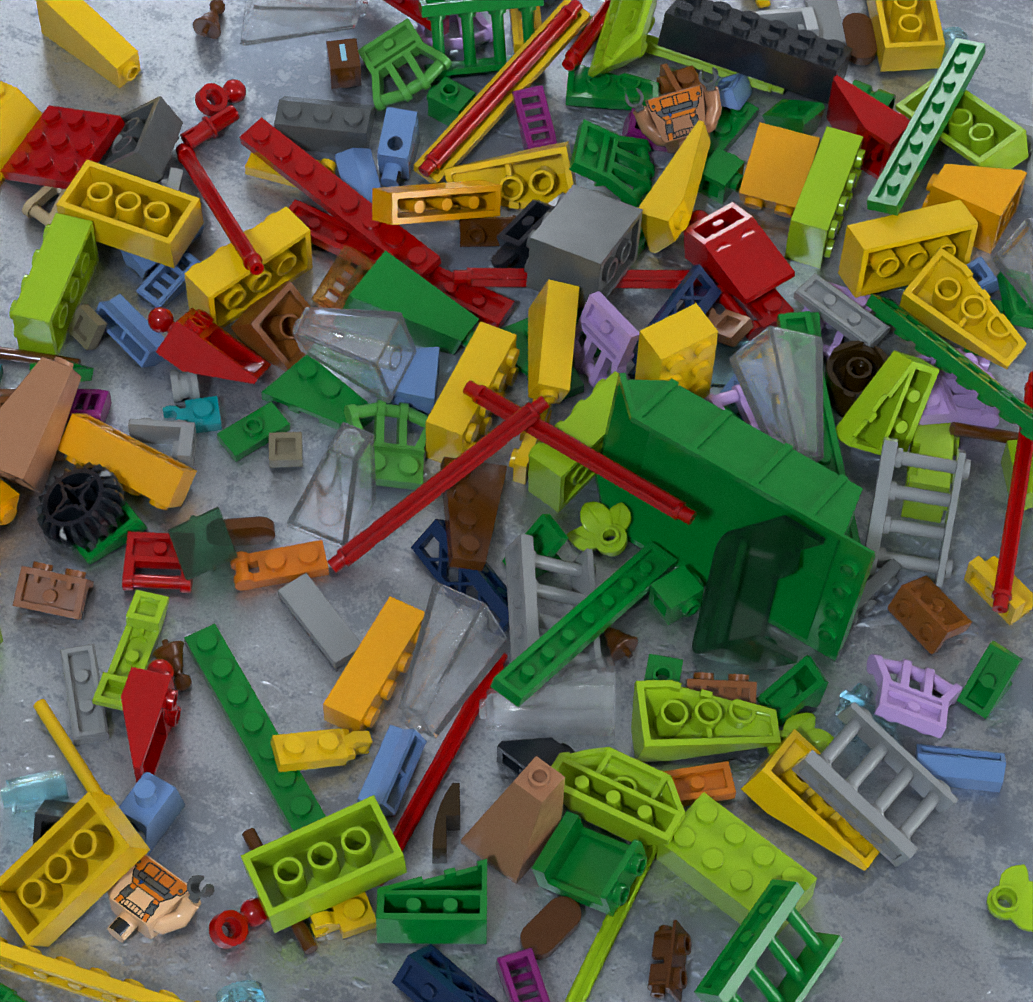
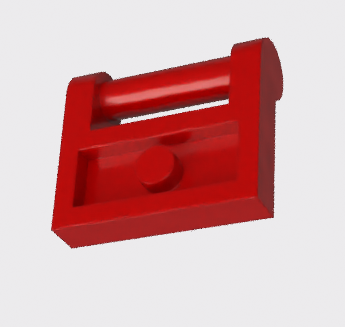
M717 285L722 293L715 302L717 304L721 303L727 310L749 317L732 298L734 295L721 285ZM775 288L748 304L743 303L757 319L754 321L751 319L753 328L745 337L752 341L777 327L778 314L794 313V309Z
M128 531L122 589L124 591H134V588L180 589L181 593H191L196 534ZM136 568L181 570V576L135 574Z

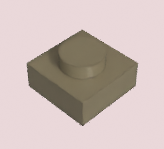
M88 304L78 306L67 331L88 351L97 348L107 323Z
M302 432L269 433L270 468L303 467Z

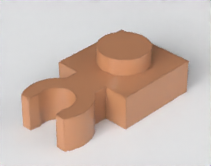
M711 307L705 314L718 330L717 342L731 347H735L753 328L750 317L727 309L719 315Z

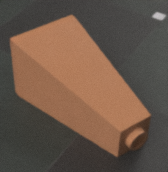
M42 357L1 406L0 478L40 494L43 493L81 376L73 369V363L60 357H55L54 361Z
M536 756L461 839V844L481 859H487L489 865L517 884L534 865L562 819L565 776Z

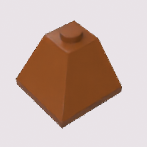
M291 281L284 282L251 304L231 326L232 330L248 348L285 372L303 358L329 329Z

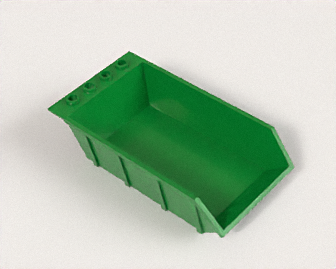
M619 373L601 454L681 501L686 502L689 508L697 512L694 521L690 525L679 519L676 521L596 474L595 479L600 503L610 510L614 505L622 502L631 513V524L626 530L628 541L641 549L650 541L654 542L678 559L675 569L684 564L690 573H695L699 576L706 587L836 661L846 642L876 557L874 551L847 536L863 488L849 481L847 476L843 474L838 475L797 452L790 444H783L733 416V412L727 409L723 410L678 385L679 382L672 378L669 381L627 379L626 373Z

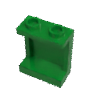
M566 811L531 869L539 887L561 896L572 898L578 903L613 917L619 905L622 906L627 901L630 887L636 877L643 874L648 858L641 841L634 839L628 845L583 827L579 815Z

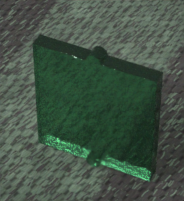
M219 507L198 516L192 515L190 520L168 529L187 581L205 572H214L216 567L238 558Z

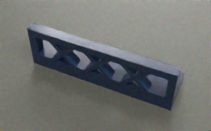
M700 264L694 265L648 326L695 303L706 314L722 292ZM697 278L702 286L693 288V282ZM679 300H684L683 303L677 309L676 304L679 302ZM639 339L633 350L634 357L631 359L635 365L627 374L633 380H635Z
M435 519L411 546V549L486 643L494 645L509 628L507 586L487 562L482 571L458 568V582H451L447 577V562H449V558H447L448 547L445 520ZM433 537L439 542V558H432L424 549ZM466 586H474L478 591V606H470L466 601ZM486 610H493L501 620L492 631L485 625Z
M432 944L409 954L392 981L395 986L414 1002H498ZM428 958L436 966L431 965L426 959ZM456 985H459L464 990L459 989Z

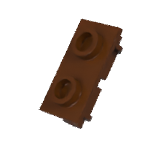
M512 215V217L460 219V247L500 246L497 236L516 215Z
M673 920V927L661 925L658 931L654 933L652 958L653 960H664V963L650 965L647 988L651 991L650 996L653 998L662 999L665 997V993H670L676 1002H681L682 989L686 988L688 981L685 969L686 955L691 953L692 944L690 935L677 920Z

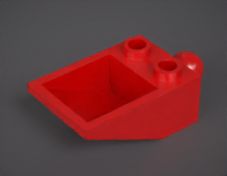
M836 75L833 78L826 118L832 128L863 136L861 149L866 152L860 169L878 180L910 120L902 113L894 111L840 76Z
M734 202L711 214L703 210L692 212L689 225L684 230L685 259L693 265L700 264L710 278L744 304H748L795 277V271L754 217Z
M165 307L154 308L148 315V325L154 332L168 333L156 350V353L183 372L255 384L272 365L213 323V318L201 309L195 310L191 308L176 322H174L171 311Z
M165 659L153 660L146 670L131 666L121 694L136 783L145 772H150L153 775L156 774L171 727H177L181 716V707L177 706L178 690L174 689L173 683L174 668Z

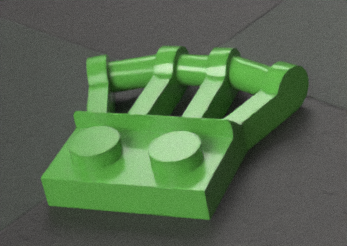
M409 18L358 50L359 55L372 75L373 102L377 111L386 110L388 105L405 100L408 103L414 99L413 95L422 89L426 91L431 88V83L444 69L448 70L452 65V61L445 54L422 41ZM419 54L434 61L425 73H423L415 60V57ZM408 62L417 78L405 85L396 69ZM390 74L399 90L384 94L383 78Z
M379 399L375 403L356 406L355 404L345 405V418L356 444L355 483L416 490L423 484L424 447L426 445V420L428 415L409 407L408 403L400 402L399 405L386 404V400ZM374 416V441L367 440L359 419ZM385 417L397 418L396 444L384 442ZM407 420L424 428L415 446L407 445Z

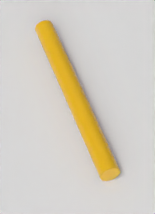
M40 699L35 702L33 708L87 792L105 794L46 700Z

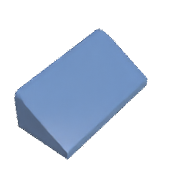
M736 73L719 78L715 82V86L719 88L721 106L740 110L752 95V88L746 75Z

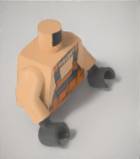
M138 831L139 835L145 841V835L143 831ZM145 854L108 890L111 909L117 917L108 926L107 930L115 939L123 943L135 929L147 938L152 939L158 934H166L184 928L200 907V899L213 895L214 886L213 884H206L202 891H200L199 885L204 880V876H192L186 883Z

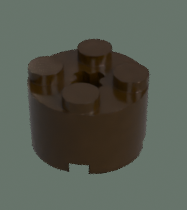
M848 341L838 345L831 352L826 363L824 377L830 405L842 418L889 358L881 348L875 345L874 348L863 345V341Z

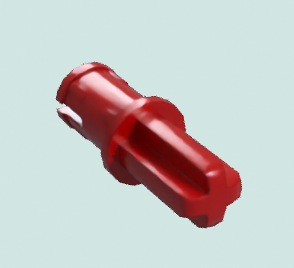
M229 105L210 118L207 116L202 117L201 122L181 133L180 137L183 143L194 150L212 137L216 139L219 131L240 118L239 113L233 105Z

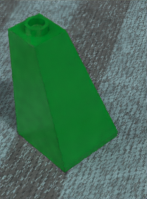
M385 250L349 294L336 323L342 327L425 348L440 347L441 352L454 355L461 345L465 348L467 347L475 332L473 329L479 318Z

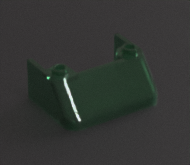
M786 515L726 532L719 539L715 547L692 641L693 652L708 660L759 671L797 663L798 656L778 646L776 640L765 636L777 580L785 578L797 570L800 564L801 550L823 545L825 538Z

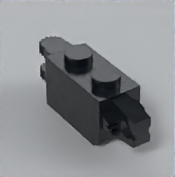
M561 194L549 203L532 200L497 236L501 248L491 258L494 268H525L529 257V248L526 246L528 236L532 230L538 229L544 215L555 208Z

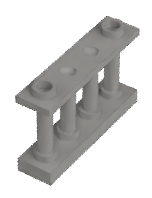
M884 437L865 547L874 551L876 556L869 575H875L876 567L882 568L890 559H895L902 568L935 573L934 582L936 586L943 587L944 579H950L953 559H948L960 486L962 479L968 480L971 459H965V450L958 449L956 460L903 452V448L898 447L897 439ZM901 465L952 473L953 479L950 494L897 485V481H892L894 467L900 468ZM896 498L947 507L944 527L891 518L892 515L886 514L888 501L894 502ZM889 532L942 540L938 560L887 552L886 548L880 547L882 534L888 535Z
M522 533L505 549L511 662L540 638L539 628L549 630L562 619L540 614L537 607V598L573 605L574 608L596 589V565L593 561L592 549H585L573 562L536 554L533 546V536ZM535 568L571 576L572 591L538 584ZM599 636L568 663L578 666L580 684H586L602 670L603 655L600 651Z
M853 702L838 714L837 717L845 726L821 754L811 750L794 765L792 770L895 867H898L909 860L918 850L911 842L910 837L935 808L939 813H942L953 806L959 799L951 793L950 787L945 782L936 779L875 722L872 714L867 709ZM857 735L872 750L849 777L843 779L832 768L831 764ZM883 759L898 774L872 804L858 793L857 788ZM909 784L924 799L900 828H896L885 818L884 812Z

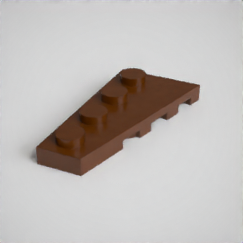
M444 457L440 468L443 469L455 458ZM482 463L451 488L443 492L449 567L483 570L487 560L507 466Z

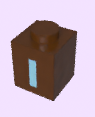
M357 39L326 41L331 89L362 86Z

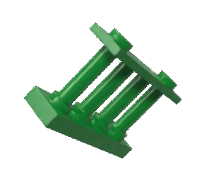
M418 0L422 18L427 17V20L431 21L433 48L445 54L443 20L446 18V15L457 14L461 18L464 60L452 61L448 70L444 69L435 81H441L445 76L450 78V75L499 71L513 56H506L503 18L506 9L518 8V11L521 12L524 44L535 32L533 11L536 10V6H544V0ZM488 11L492 21L494 57L476 59L473 17L476 16V12ZM424 64V71L426 72L432 64Z
M772 879L694 993L702 1002H744L737 994V990L747 976L768 1002H802L827 964L834 958L835 952L843 942V938L840 935L815 932L795 908L805 892L798 882ZM785 920L788 921L806 944L796 960L776 936L777 931ZM766 947L787 972L777 988L757 965V960Z

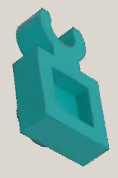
M217 396L185 400L186 408L182 409L173 405L163 407L164 418L195 422L196 433L222 430Z

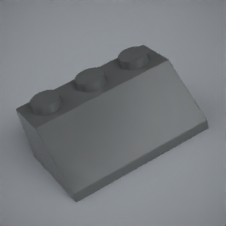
M161 96L121 115L126 125L98 162L99 164L157 184L162 180L167 163L172 157L171 153L174 145L179 139L178 135L183 122Z
M284 96L278 102L274 127L303 150L337 154L350 148H369L376 108L375 105Z

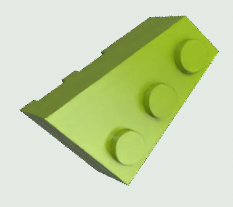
M951 423L918 425L910 443L909 453L952 460L953 456H957L960 437L950 434L949 428ZM907 466L905 486L950 494L949 489L950 483L952 484L953 474ZM903 500L900 517L940 523L943 511H947V507Z

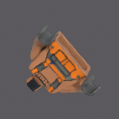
M713 67L714 79L706 80L703 76L702 68L698 76L700 85L645 100L646 106L642 104L644 96L640 89L636 88L640 95L637 102H630L625 93L626 103L635 109L633 115L641 132L656 146H665L668 153L678 151L698 120L704 121L710 139V132L716 129L722 112L719 88L715 86L719 74L718 70Z

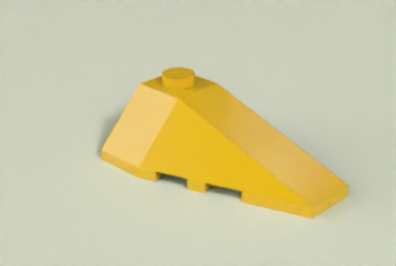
M698 120L638 207L643 209L641 228L649 250L652 253L656 254L674 243L681 232L689 225L711 143L704 121Z
M569 141L444 169L446 182L482 180L500 184L501 206L513 209H524L532 200L549 203L562 192L567 193L573 184L576 185L575 172L569 170L572 157Z
M942 248L936 252L902 293L900 306L933 332L1006 370L1027 344L1007 317L998 311L990 300L991 296L985 289L982 290L975 281L973 273L968 266Z
M794 729L756 769L741 790L767 814L865 871L876 858L879 851L792 770L794 765L811 750L821 754Z

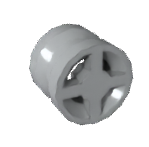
M170 370L174 403L181 402L183 398H200L197 374Z

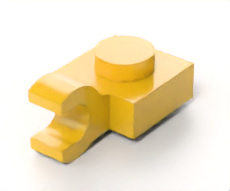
M366 892L331 907L332 912L321 911L310 916L312 921L310 927L315 938L323 937L339 930L342 938L345 939L376 928V917Z

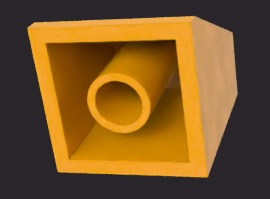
M759 122L739 190L740 201H743L746 207L756 210L766 207L774 209V213L779 216L791 218L819 148L820 138Z
M944 164L939 174H932L926 187L929 193L924 200L922 208L961 199L978 222L973 247L991 254L1017 212L1027 172L1014 169Z

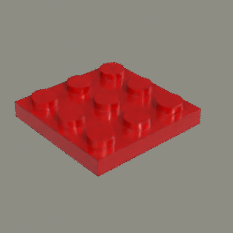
M49 105L15 152L10 156L7 163L1 169V173L6 180L67 189L86 160L96 163L101 160L126 124L120 115Z

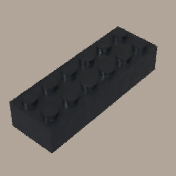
M676 0L664 14L657 44L658 46L825 103H829L833 78L838 75L845 79L853 48L845 46L839 40H827L818 37L812 31L797 30L788 27L783 21H770L761 18L756 12L741 11L732 8L726 2H714L711 0Z

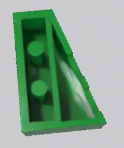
M487 859L476 861V866L458 871L455 870V867L446 869L443 875L425 880L420 876L377 888V943L487 944Z

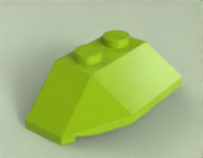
M611 0L589 68V76L595 77L624 67L644 55L647 49V43L645 42L647 34L655 23L653 15L657 0Z
M611 747L586 749L571 754L570 752L559 753L551 766L565 776L563 804L572 813L630 842L637 839L643 845L669 844L685 817V810L671 775Z

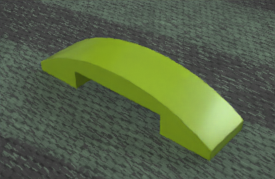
M136 589L125 616V629L108 672H103L92 699L93 704L123 711L121 694L131 666L146 670L151 663L152 653L156 650L166 617L169 597Z

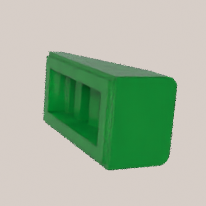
M127 502L121 507L124 515L115 519L117 530L114 533L108 529L107 538L103 542L98 538V543L95 544L97 547L92 551L88 546L85 549L79 546L76 547L89 565L127 543L128 531L143 532L148 528ZM126 517L128 521L122 524L120 520Z

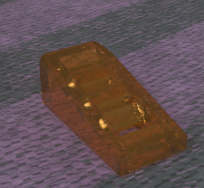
M344 245L311 299L338 317L349 294L375 262L358 250ZM352 261L359 264L357 269L350 266ZM344 271L352 276L350 280L342 276ZM336 281L345 287L343 292L333 286ZM328 291L338 297L336 303L325 296Z

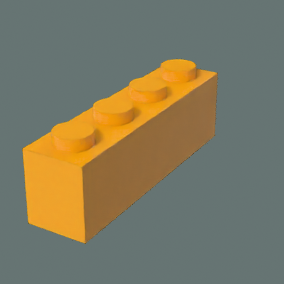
M474 180L372 188V220L390 225L500 216L501 185L487 181Z
M72 413L57 449L66 454V460L74 465L78 463L81 466H85L88 462L93 465L100 464L109 472H113L118 478V482L122 484L124 491L139 496L141 493L150 498L149 503L152 506L162 510L182 507L197 470L112 426L82 413Z
M389 596L324 701L323 712L325 721L342 729H349L350 733L352 731H365L367 727L372 728L375 725L380 714V709L378 708L384 699L388 701L391 698L397 684L395 680L400 672L406 673L413 659L412 652L417 645L421 647L428 636L429 628L426 627V612Z

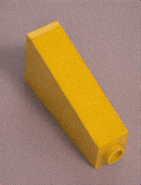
M36 0L43 35L119 89L128 81L136 78L141 71L138 50L84 0Z
M548 279L529 307V398L537 399L539 396H542L548 404H560L570 391L579 286Z

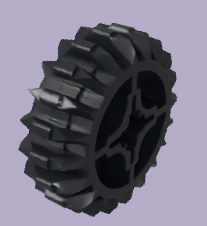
M90 462L86 463L85 466L77 463L72 471L65 468L62 476H54L55 481L52 485H45L46 494L38 497L40 505L35 508L38 512L36 520L39 522L43 533L56 545L62 548L66 546L71 550H74L77 546L85 549L89 542L97 544L100 536H108L107 530L110 527H117L115 519L124 515L121 507L126 504L123 496L125 494L123 486L118 482V478L113 472H109L100 464L93 465Z

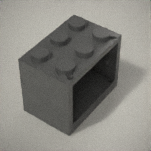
M573 184L565 195H560L555 208L544 215L538 229L532 230L528 236L526 246L529 248V257L524 271L527 273L526 287L540 292L548 279L579 286L578 307L583 309L589 295L600 291L608 298L637 259L643 209Z

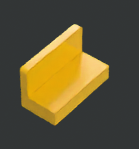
M978 555L968 563L964 580L992 607L993 598L991 595L995 586L999 559L996 556H992L984 561ZM1015 575L1011 591L1012 600L1009 601L1008 611L1006 613H998L1010 626L1033 609V593Z

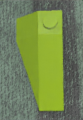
M646 680L634 683L631 734L634 757L641 762L673 761L776 746L781 743L775 709L740 699L732 701L712 695L713 692L704 689L696 691L681 686L682 683L672 680Z

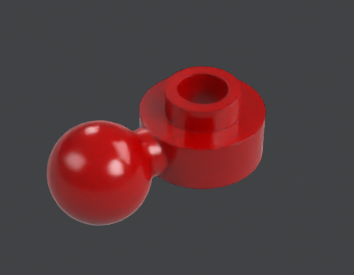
M237 79L228 80L223 85V88L215 83H207L195 95L196 106L203 114L213 116L226 108L228 102L236 104L243 101L246 96V87Z
M250 898L244 901L240 907V913L235 910H226L212 918L209 924V934L212 941L218 947L230 949L243 943L248 935V926L258 927L267 920L259 899ZM223 925L227 927L229 931L228 936H226L222 931Z

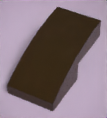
M460 783L451 784L437 812L433 831L432 864L447 863L446 831H460Z

